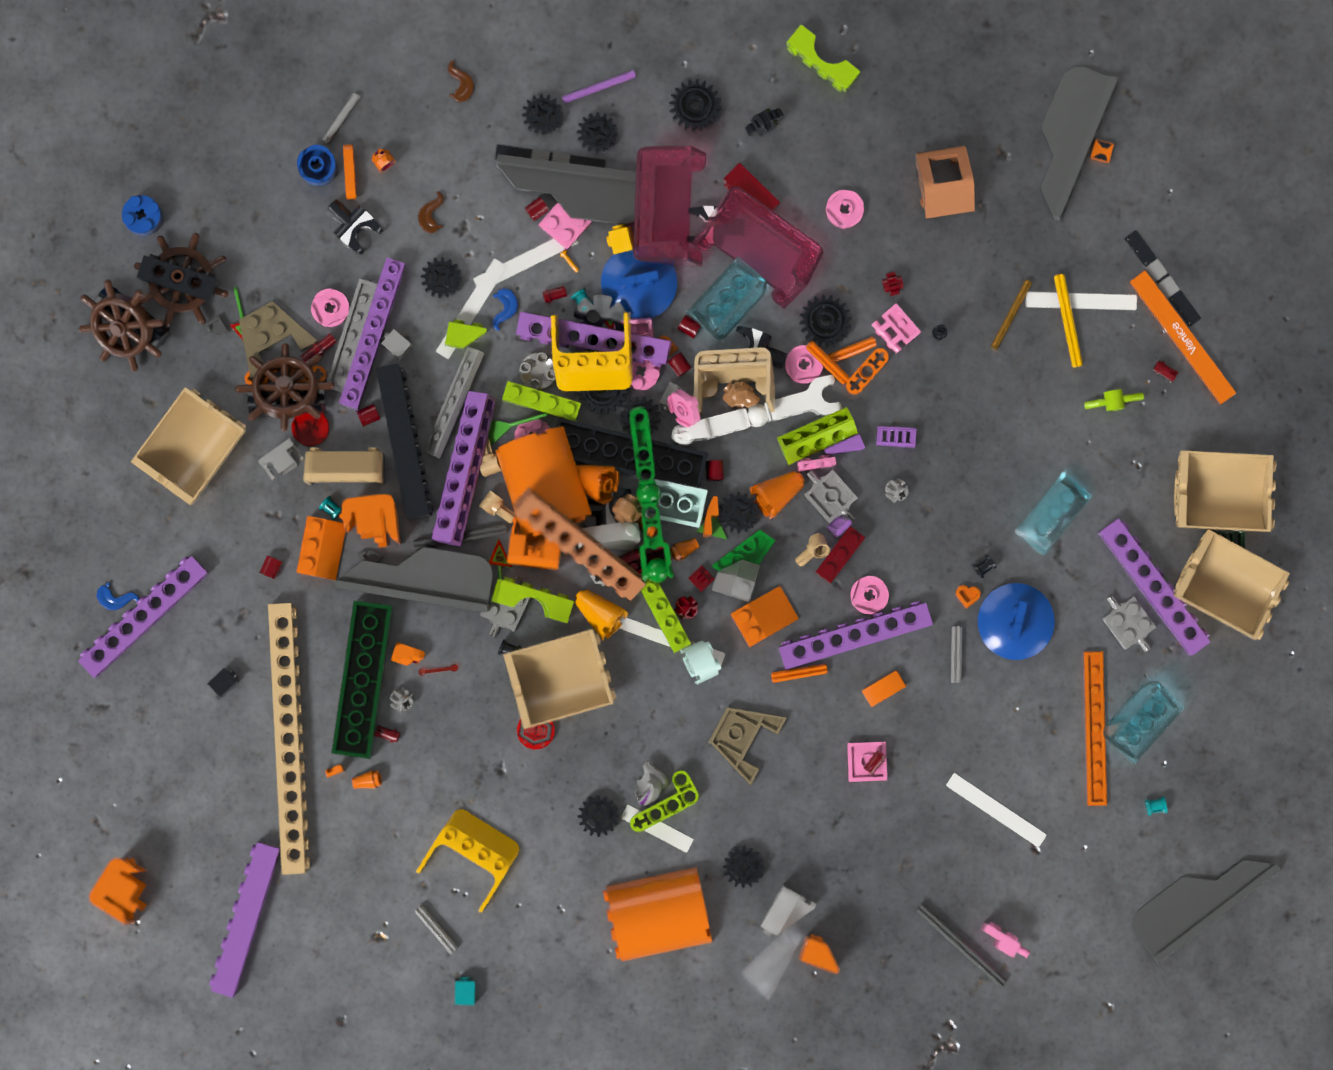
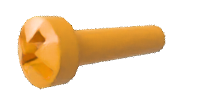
M563 250L559 256H563L572 269L577 272L579 268L566 254L567 251Z

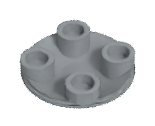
M542 352L527 355L519 367V375L523 384L536 390H544L550 387L555 381L553 359Z

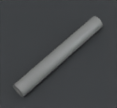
M353 93L323 137L322 141L326 144H329L360 98L357 94Z

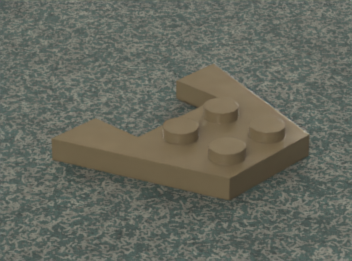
M273 301L239 320L251 379H253L258 370L249 362L251 356H255L264 364L259 353L291 335L301 351L312 346L314 342L318 343L312 335Z
M727 707L709 742L751 786L759 768L743 760L760 726L778 735L786 717Z

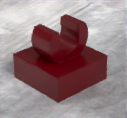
M702 565L688 578L700 592L715 580Z

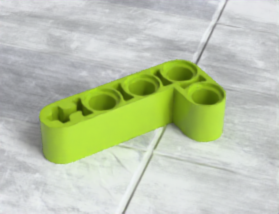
M677 771L672 776L673 784L678 793L631 818L630 826L634 831H644L697 802L699 795L687 772ZM680 773L686 776V782L683 785L677 784L675 780L676 776ZM687 791L695 793V799L692 802H688L684 798ZM670 800L678 802V808L675 811H671L667 807V803ZM653 809L661 811V817L657 820L652 819L650 816V812ZM647 813V817L652 823L648 825L646 821L642 823V828L634 827L635 819L642 820L645 818L643 814Z

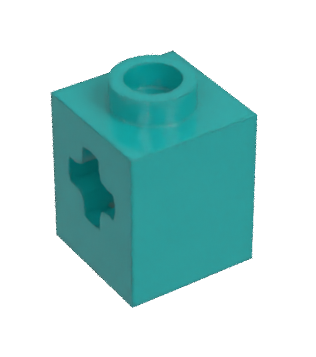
M460 977V980L455 981V1005H475L476 980H471V977Z

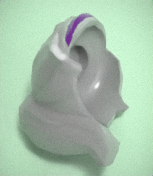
M649 760L643 765L645 774L641 780H637L638 786L635 793L638 803L644 806L656 801L661 792L668 786L666 775L659 768L651 765Z

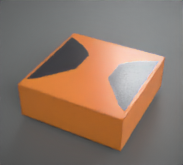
M1095 139L1090 159L1109 163L1114 144Z

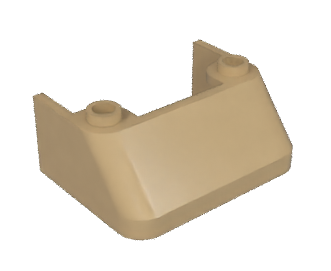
M744 348L699 352L695 357L694 397L698 401L699 416H703V398L714 397L718 393L719 384L742 381L756 382L758 393L766 395L770 411L775 412V380L772 357L769 350L766 348Z
M310 448V451L306 452L304 482L308 485H312V482H379L381 485H385V454L379 452V448H367V451H321V448Z

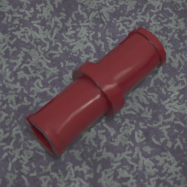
M329 333L318 343L314 342L309 350L300 355V358L304 362H308L315 354L323 356V352L337 343V341Z

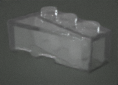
M782 932L741 971L768 1000H770L797 945Z

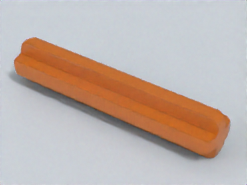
M870 337L827 355L836 363L874 348L877 343L874 337Z
M810 341L806 345V349L841 384H845L848 381L849 376L814 341Z
M825 663L772 672L771 679L775 683L827 674L828 669Z

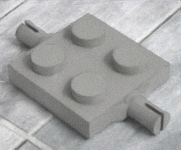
M833 469L821 478L811 470L807 476L814 484L804 494L807 500L829 524L841 515L852 522L855 517L848 509L858 497Z
M516 575L515 584L520 585L523 578ZM497 581L490 592L489 611L481 612L480 616L488 619L493 624L488 635L495 638L500 627L516 631L531 597L524 598L515 607L492 602Z
M1114 595L1107 598L1113 609L1102 620L1123 649L1126 650L1137 643L1140 644L1144 652L1151 649L1152 647H1150L1145 638L1156 626L1136 598L1132 597L1120 604Z

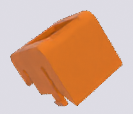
M382 494L348 498L343 502L342 514H339V517L343 520L344 529H347L348 533L356 525L357 534H361V539L374 538L375 543H378V548L387 547V532L394 541L401 545L398 507L392 495Z
M514 517L510 535L508 564L559 571L561 557L559 545L555 541L550 542L543 534L537 536L538 539L527 542L526 535H522L517 518Z
M133 857L130 859H112L90 892V902L125 925L135 924L133 913L136 909L143 912L147 906L145 902L138 899L147 884L129 873L144 872L147 869L137 864Z

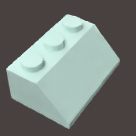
M654 479L661 492L658 501L659 505H656L660 512V519L700 528L707 490ZM652 507L648 508L645 511L646 517H655L656 510Z

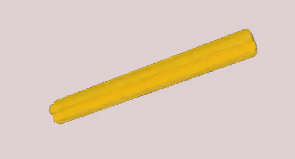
M1058 274L1054 276L1071 363L1074 368L1083 365L1066 279L1064 274Z

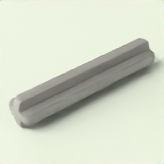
M952 626L951 682L959 683L962 679V626Z
M423 905L419 906L415 910L417 916L450 954L456 951L458 946L426 908Z

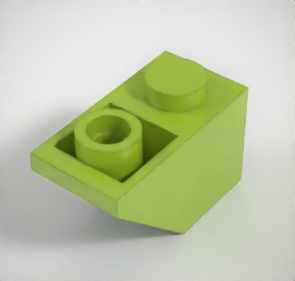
M454 319L453 322L448 324L445 346L465 349L486 335L487 328H483L484 325L479 323H472V326L465 325V321Z

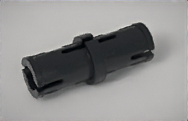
M940 324L933 328L932 337H934V340L941 341L943 338H946L947 328H945V325Z

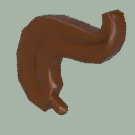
M452 60L448 64V73L460 82V86L456 89L455 94H450L449 96L455 98V101L462 103L468 101L473 94L474 83L472 77L467 73L454 68L455 62Z
M439 191L436 192L438 197L422 206L418 213L419 225L424 232L430 234L438 232V229L443 227L441 224L437 225L436 221L432 218V212L443 204V195Z

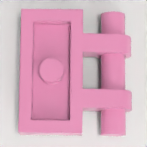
M897 304L893 305L881 316L886 321L883 325L878 320L872 324L876 330L875 333L881 336L887 342L888 348H892L896 354L902 349L898 345L900 340L907 345L921 333ZM891 327L897 336L892 338L886 330Z

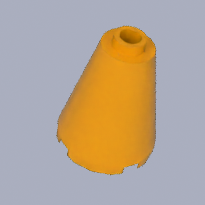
M589 589L580 590L575 596V604L603 641L605 637L607 639L610 638L621 627V619H626L628 616V611Z

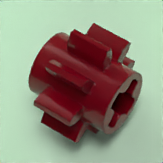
M895 272L886 273V278L882 279L884 292H890V296L898 295L900 293L899 290L904 289L901 275L896 276Z
M691 595L688 598L682 596L676 601L675 605L677 608L674 611L682 620L685 617L691 619L696 616L699 604Z

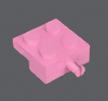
M992 922L989 924L983 923L980 929L996 938L993 944L994 947L1011 957H1014L1016 952L1025 958L1028 957L1030 950H1027L1017 942L1019 938L1009 932H1006V934L1001 933L1002 928Z

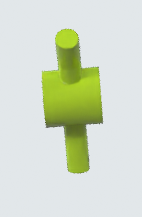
M1122 389L1104 392L1103 399L1087 401L1084 405L1086 409L1106 406L1107 412L1125 409V402L1143 400L1144 394L1141 392L1123 395Z

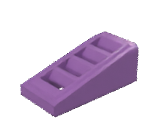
M877 426L876 446L915 448L916 428ZM883 431H887L886 442H882ZM891 431L894 432V442H890ZM899 432H902V442H898ZM906 433H910L909 443H906Z
M857 434L824 449V454L831 455L865 449V445L861 436Z
M841 515L836 517L827 526V529L838 538L852 522Z

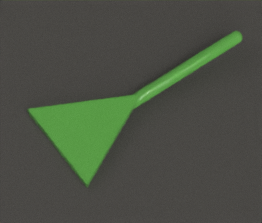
M540 414L513 423L492 420L488 434L491 446L511 427L547 417L548 414Z

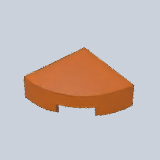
M339 764L325 770V774L328 778L345 770L343 765Z

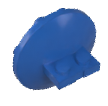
M636 244L635 249L613 254L609 258L602 272L601 289L603 295L612 297L610 308L620 302L626 312H630V318H655L662 314L674 300L677 291V274L672 262L663 252L652 246Z
M1011 583L996 588L984 599L978 612L977 624L980 637L989 650L1005 659L1022 660L1038 654L1045 648L1052 637L1055 619L1051 604L1039 590L1026 584Z

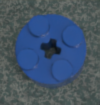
M312 145L303 150L298 156V171L308 184L313 186L328 185L335 177L337 162L328 148L322 145ZM319 162L321 167L315 169L313 164L316 165Z
M145 195L132 196L124 204L122 220L132 233L138 236H148L159 230L163 222V214L160 206L152 198ZM144 212L146 217H142L140 220L139 214Z

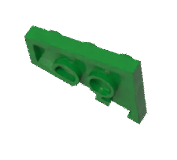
M759 530L714 563L712 567L717 571H721L740 560L759 565L776 540Z

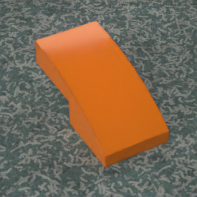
M718 496L712 498L707 508L703 524V538L712 536L711 518H717L719 515Z
M898 670L865 688L862 692L870 706L873 707L907 687Z

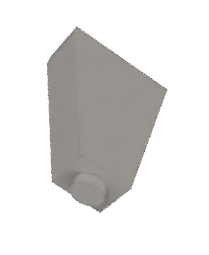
M740 560L717 572L712 591L749 602L760 565Z
M782 885L760 925L763 928L762 932L771 937L773 934L778 936L813 910L817 904Z

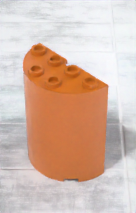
M564 427L547 429L538 435L533 433L500 446L498 450H495L514 512V502L530 487L575 523L585 521V517L591 515ZM535 509L531 513L537 514L540 510ZM516 515L521 533L526 535L527 542L538 539L537 536L543 534L544 536L541 530L536 531L533 529L528 520H522ZM548 521L546 525H552L554 521Z
M697 867L608 885L606 890L603 891L605 902L609 901L610 909L607 910L609 922L613 921L614 926L611 929L613 941L617 940L618 947L615 948L617 959L621 958V961L712 943Z

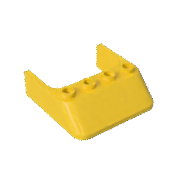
M624 312V347L616 352L562 353L559 351L558 315H551L553 368L556 384L560 390H623L631 386L633 372L630 312Z
M458 809L451 815L416 872L418 874L421 873L434 850L439 845H446L486 869L494 876L495 883L478 910L482 913L517 857L519 845L513 839L466 810Z

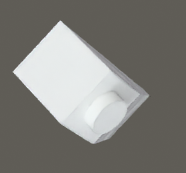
M618 522L582 528L608 549L633 550L640 541L638 523L624 522L622 524Z

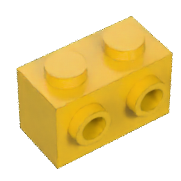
M623 224L613 226V231L608 232L609 236H606L609 247H612L614 254L635 249L636 244L631 226L626 227Z

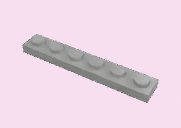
M359 278L327 382L335 384L334 389L330 390L339 393L343 392L378 285L376 283Z
M467 347L423 453L440 459L478 367L481 364L483 352Z

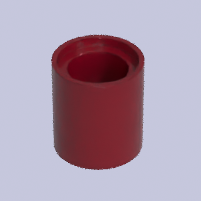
M538 197L524 207L533 221H536L550 211L541 197Z
M685 315L677 330L694 339L702 324Z
M682 352L668 360V364L678 377L692 368Z
M374 404L356 411L363 427L381 420Z
M723 460L706 461L707 481L724 480Z
M266 555L259 573L275 579L282 561Z

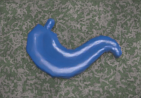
M505 288L498 290L497 294H493V297H499V301L504 305V310L493 318L492 324L497 331L500 330L498 325L511 318L518 308L516 296L511 290Z
M107 582L105 586L102 585L97 590L96 596L103 607L115 611L121 609L133 599L136 602L139 600L138 595L132 592L115 598L111 590L108 589L110 582Z

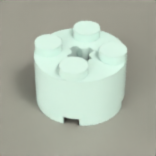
M703 640L681 649V654L685 653V657L682 658L691 678L696 677L697 680L694 682L697 685L717 676L718 671L721 670L718 660H714L711 654L713 652L712 646L709 642H704Z

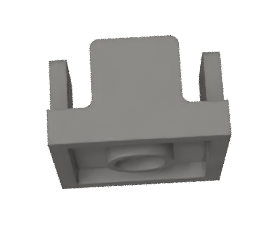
M289 438L260 458L258 462L265 469L269 477L275 481L276 477L269 467L273 465L277 472L284 476L298 466L290 454L292 451L296 453L301 461L305 460L295 443Z

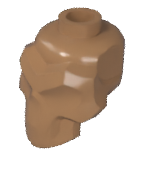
M744 381L734 384L730 382L723 389L725 393L722 398L731 408L736 406L738 409H742L744 406L749 408L760 401L759 395L754 393L755 389Z
M627 494L625 498L617 500L612 511L615 514L614 518L624 524V522L631 523L637 521L642 516L643 507H641L637 497Z

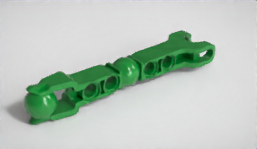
M636 407L630 413L637 476L640 480L636 496L641 503V507H643L644 545L640 547L642 579L644 582L649 579L654 583H660L666 580L667 577L672 579L674 573L671 564L670 546L664 543L660 512L656 506L659 505L658 501L661 492L654 480L655 467L650 419L644 408ZM643 414V421L637 422L635 420L636 416ZM642 450L649 452V458L645 461L639 459V453ZM645 469H649L652 473L651 478L648 480L641 478V472ZM650 507L656 510V515L653 518H647L645 515V511ZM650 527L658 529V535L654 538L648 536L647 532ZM664 547L666 561L655 558L647 563L646 549Z

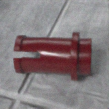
M564 285L550 290L545 289L542 292L545 303L549 302V304L553 300L567 297Z
M1158 360L1153 368L1155 374L1159 373L1170 380V382H1173L1179 373L1166 365L1164 360Z
M381 725L377 726L378 730L375 731V737L389 740L392 744L398 742L400 732L397 729L392 730Z
M879 750L872 753L874 755L863 767L871 775H874L881 763L885 762L886 756Z

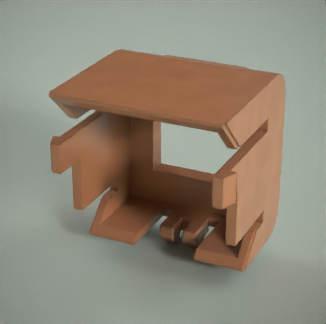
M965 145L916 153V168L918 169V180L922 196L920 202L925 210L926 219L975 210L974 179ZM950 158V164H959L962 180L934 183L931 171L932 161Z

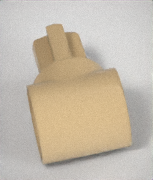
M487 438L480 471L484 477L501 472L497 455L493 454L489 438Z
M489 491L479 505L490 515L495 516L497 514L508 523H512L513 518L516 517L513 511L503 505L504 500L492 491Z
M821 533L813 534L806 545L807 549L797 556L795 561L799 566H804L814 557H826L830 552V548L825 536Z

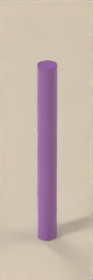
M634 70L562 96L564 104L635 78Z

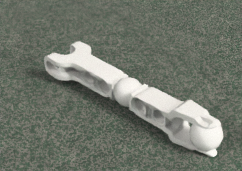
M827 375L814 379L804 392L775 399V412L770 411L767 402L763 403V405L758 403L747 409L743 408L702 419L688 428L679 424L673 428L671 439L677 446L688 447L696 441L709 440L741 431L751 426L761 427L767 421L769 423L810 411L818 416L825 417L843 409V405L840 402L828 403L824 401L822 390L835 382L833 375Z

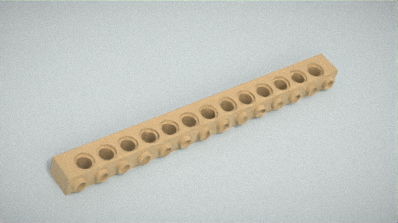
M292 603L268 604L282 875L307 873V869H310V859L306 857V850H309V840L305 838V830H308V820L304 819V811H307V801L303 799V792H306V782L302 780V772H305V763L301 761V753H304V743L300 742V734H303V724L299 722V715H302V705L298 703V695H301V686L297 684V676H300V666L296 665V657H299L298 645L295 646V638H298V628L294 626V619L297 618V609L293 607ZM281 618L288 620V626L284 629L280 628L278 624ZM282 637L289 639V645L286 648H282L279 644ZM284 656L290 658V664L287 667H283L280 663L281 658ZM285 675L291 677V684L289 686H284L281 682L282 677ZM287 694L292 697V703L288 706L284 705L282 701L283 697ZM286 714L293 716V722L290 725L285 724L283 721ZM287 733L294 735V741L291 744H287L284 740ZM289 752L295 755L293 763H288L285 759L286 754ZM290 771L296 774V780L292 783L286 778L287 773ZM290 791L297 793V799L294 802L289 801L287 798ZM291 810H295L298 813L296 821H291L288 817ZM293 829L299 832L297 840H292L289 836L290 831ZM292 849L300 851L299 859L294 860L291 858L290 852Z

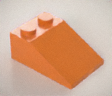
M780 586L730 614L749 648L799 619Z

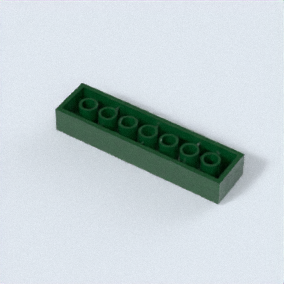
M361 601L353 602L331 754L371 759L393 606Z

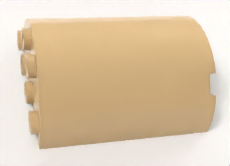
M185 387L134 456L131 463L192 506L245 434L247 426L208 398L206 401L200 398L202 394L194 388L190 391Z
M1180 451L1174 486V515H1176L1175 523L1177 527L1271 532V529H1274L1275 520L1272 518V510L1275 509V499L1271 498V493L1276 488V480H1273V472L1276 471V461L1273 460V455Z
M1208 529L1200 539L1197 549L1193 550L1175 585L1173 596L1251 639L1260 640L1265 631L1262 629L1263 626L1270 621L1273 615L1271 610L1281 600V596H1279L1281 590H1285L1290 580L1287 578L1290 573Z
M593 629L503 655L524 729L614 704L613 700H616L614 688L610 689L608 684L612 682L609 671L604 670L603 665L607 663L603 651L599 652L597 646L601 644L598 633L594 634Z

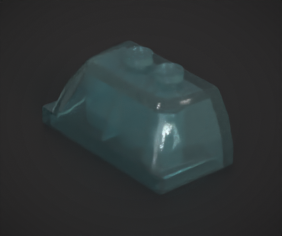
M737 257L686 313L714 338H725L764 296L767 289V281L740 257Z
M1062 472L1014 532L1045 556L1092 495Z
M1147 682L1138 688L1105 725L1103 735L1110 744L1134 765L1185 707L1159 682Z

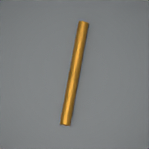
M1025 279L990 346L995 350L999 348L1032 284L1029 280Z

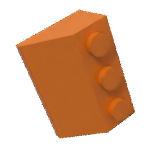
M307 516L296 573L336 581L346 533L343 523Z
M811 934L810 937L806 936L798 958L803 962L838 974L839 969L827 944L823 942L824 939L815 934Z

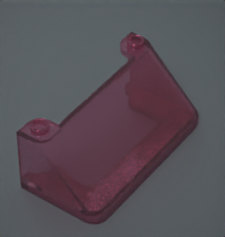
M691 145L646 146L638 151L633 253L637 260L649 263L702 267V252L697 248L689 247L687 236H689L690 225L688 208H690L691 172H700L704 169L706 165L705 152Z
M737 186L731 187L726 192L691 243L702 251H707L714 245L774 288L772 299L783 309L807 287L823 255V249L820 244Z

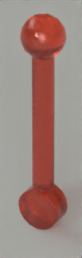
M452 664L450 667L429 670L419 669L418 674L424 676L428 673L451 670L456 672L458 666Z

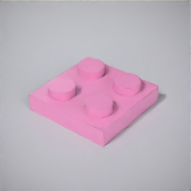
M557 203L538 225L568 250L589 227L592 221L570 218L559 203Z
M886 742L847 743L848 782L887 780V757L884 759L885 762H882L875 771L874 775L863 769L874 755L872 754L873 752L879 750L886 756Z

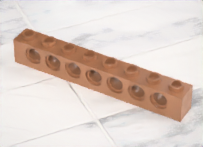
M530 487L514 502L515 514L520 519L528 520L530 526L536 531L541 530L547 540L550 542L555 541L564 553L567 554L569 552L573 555V559L578 564L582 565L583 563L587 566V570L592 575L601 577V581L606 586L615 588L616 593L620 597H626L631 601L646 585L641 574ZM535 509L540 510L537 514L531 513ZM548 521H554L552 525H546ZM563 532L569 533L565 537L560 536ZM576 544H583L580 548H575ZM591 555H597L596 558L589 559ZM606 566H612L609 570H603ZM620 577H626L623 581H617Z

